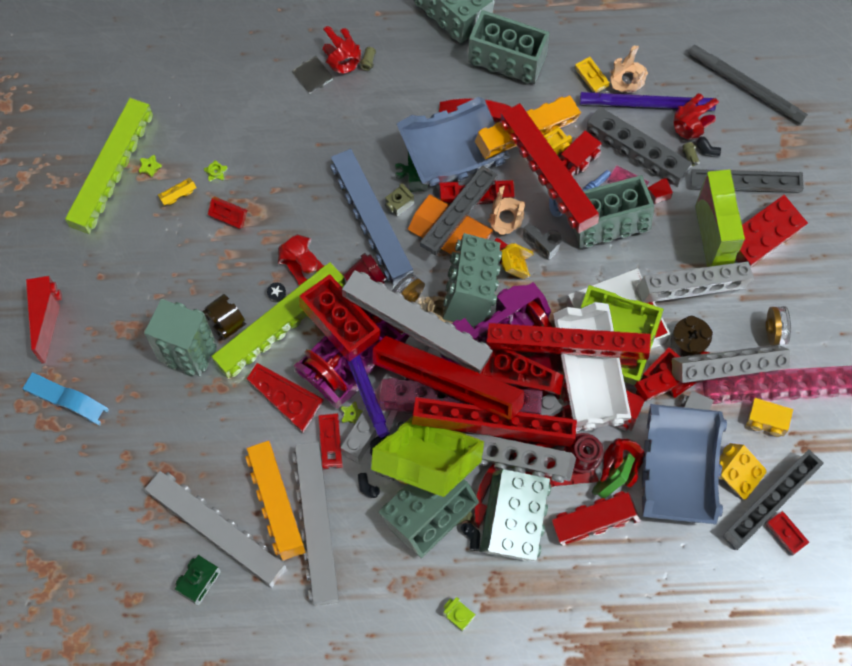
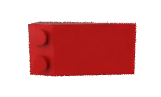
M50 276L26 279L31 350L41 364L46 363L60 310V301H62L61 290L57 289L56 282H53Z

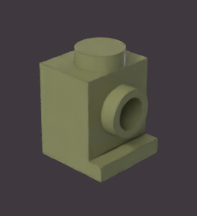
M401 183L396 190L385 197V206L390 213L394 212L398 217L414 204V195Z

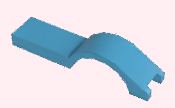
M33 372L22 388L25 392L57 407L61 406L70 409L98 426L101 425V422L98 420L101 413L109 411L106 406L74 389L65 388Z

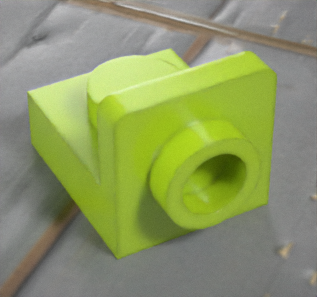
M458 597L454 600L450 599L443 607L445 609L444 617L462 632L476 616V614L460 602Z

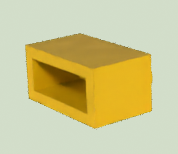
M754 398L750 406L746 426H750L755 431L763 430L770 432L775 437H784L789 430L793 409Z

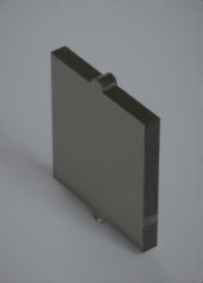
M317 56L307 62H302V65L292 70V73L309 94L319 88H323L325 84L334 79Z

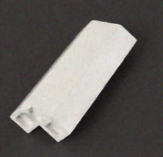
M595 302L581 309L566 307L553 313L557 328L614 331L609 304ZM561 354L573 419L577 420L576 428L591 431L601 426H620L624 424V421L631 419L619 358Z

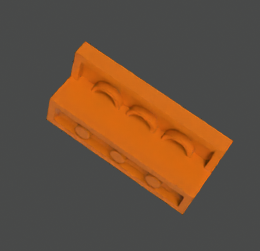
M431 194L428 195L414 214L407 230L424 238L450 205ZM467 216L441 249L449 254L456 252V242L458 239L461 240L464 233L489 240L493 229Z

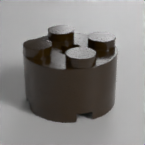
M222 294L207 305L202 312L208 321L211 320L214 324L212 328L215 333L226 339L244 327L246 323L234 303L229 304L227 302L229 298Z
M690 315L676 324L670 339L671 348L680 357L700 355L703 352H707L712 341L713 331L704 320Z

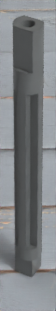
M693 45L690 48L688 54L791 119L802 124L807 118L808 114L713 54L708 53L697 45Z

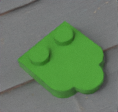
M627 454L617 469L613 464L608 478L604 482L599 481L592 489V494L606 498L627 482L635 458Z

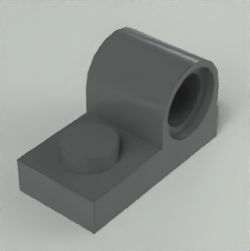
M530 223L524 227L523 236L548 260L560 250L562 237L558 231L549 230L542 235L541 231ZM549 240H554L556 243H555V244H551V243H549L548 241H549Z

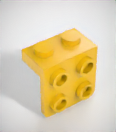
M729 443L723 449V453L719 458V464L722 465V473L719 479L724 480L741 499L746 500L767 472L766 468L742 444Z

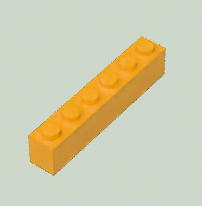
M571 95L564 98L559 97L550 104L544 103L535 110L529 109L526 111L543 135L558 127L562 128L576 122L581 114ZM500 122L488 129L487 127L481 129L474 141L485 159L517 146L511 142L508 132L501 128Z
M270 441L248 447L249 455L245 456L248 467H253L254 470L250 474L253 483H258L259 486L256 493L259 502L263 501L265 506L261 508L265 519H269L270 525H267L270 537L274 536L276 541L272 543L275 554H280L283 561L306 553Z

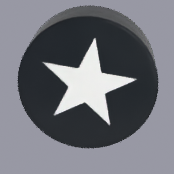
M278 282L270 284L267 288L268 298L272 302L283 300L286 297L284 285Z

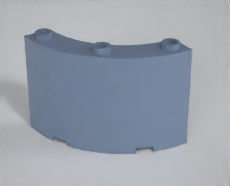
M481 97L457 106V111L448 113L446 110L435 113L428 119H426L425 115H411L396 123L422 184L435 186L439 183L456 179L462 181L467 179L469 175L477 173L482 165L486 168L494 165L497 167L506 163V159L510 158L508 151H504L485 159L474 142L481 129L485 127L488 129L495 125L485 99Z
M650 404L646 426L648 429L647 439L649 440H645L642 467V487H645L644 495L642 496L643 517L717 525L718 517H721L723 513V505L719 501L718 483L719 476L722 473V465L719 464L723 432H726L727 420H724L723 412Z

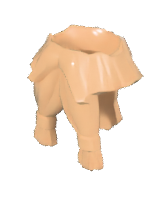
M632 46L629 55L624 60L622 58L615 60L614 69L610 71L612 88L623 93H633L644 86L648 71L643 65L633 62L639 46ZM623 74H633L631 84L623 82Z
M505 186L499 188L497 197L493 201L492 213L489 214L490 218H488L491 227L501 235L510 234L521 227L525 214V202H520L513 198L502 199ZM510 211L514 215V220L510 223H504L500 219V213Z

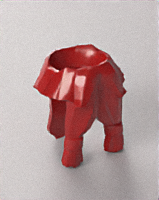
M330 26L324 27L323 30L335 45L334 47L331 44H324L322 50L328 55L325 63L333 71L340 74L355 70L361 59L360 45L353 41L348 29L343 28L340 30L345 38L343 40L335 34Z
M697 93L684 106H679L673 120L675 132L687 140L696 139L703 135L704 129L716 121V116L709 114L701 119L698 117L719 103L717 98H712L704 105L696 106L704 98L702 94Z
M297 234L279 246L278 264H287L300 286L308 280L304 277L303 273L318 272L324 265L308 249L312 239Z
M616 438L604 452V468L600 481L604 482L608 478L613 464L616 469L622 464L623 451L627 450L635 458L627 482H625V486L631 488L637 482L638 469L643 463L644 451L641 446L630 439Z

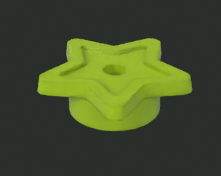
M155 155L148 159L140 158L142 166L139 169V173L145 172L153 177L157 170L162 167L160 163L156 162Z
M214 160L213 163L204 168V171L209 174L208 180L210 182L215 179L224 180L223 173L227 170V166H222Z
M356 401L349 407H341L344 413L342 423L356 424L363 410L358 409Z

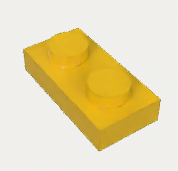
M591 57L575 64V70L593 93H598L609 87L610 82Z
M188 178L157 196L163 205H171L177 201V198L190 195L197 187L194 181Z

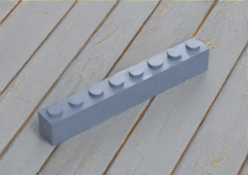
M348 149L332 156L331 171L333 175L337 174L339 178L337 180L341 190H345L346 201L349 205L352 204L354 208L352 211L356 220L359 219L361 221L360 228L364 235H368V244L371 250L375 249L377 253L375 255L379 265H383L385 269L383 273L386 280H390L392 285L395 286L413 278V268L353 151Z

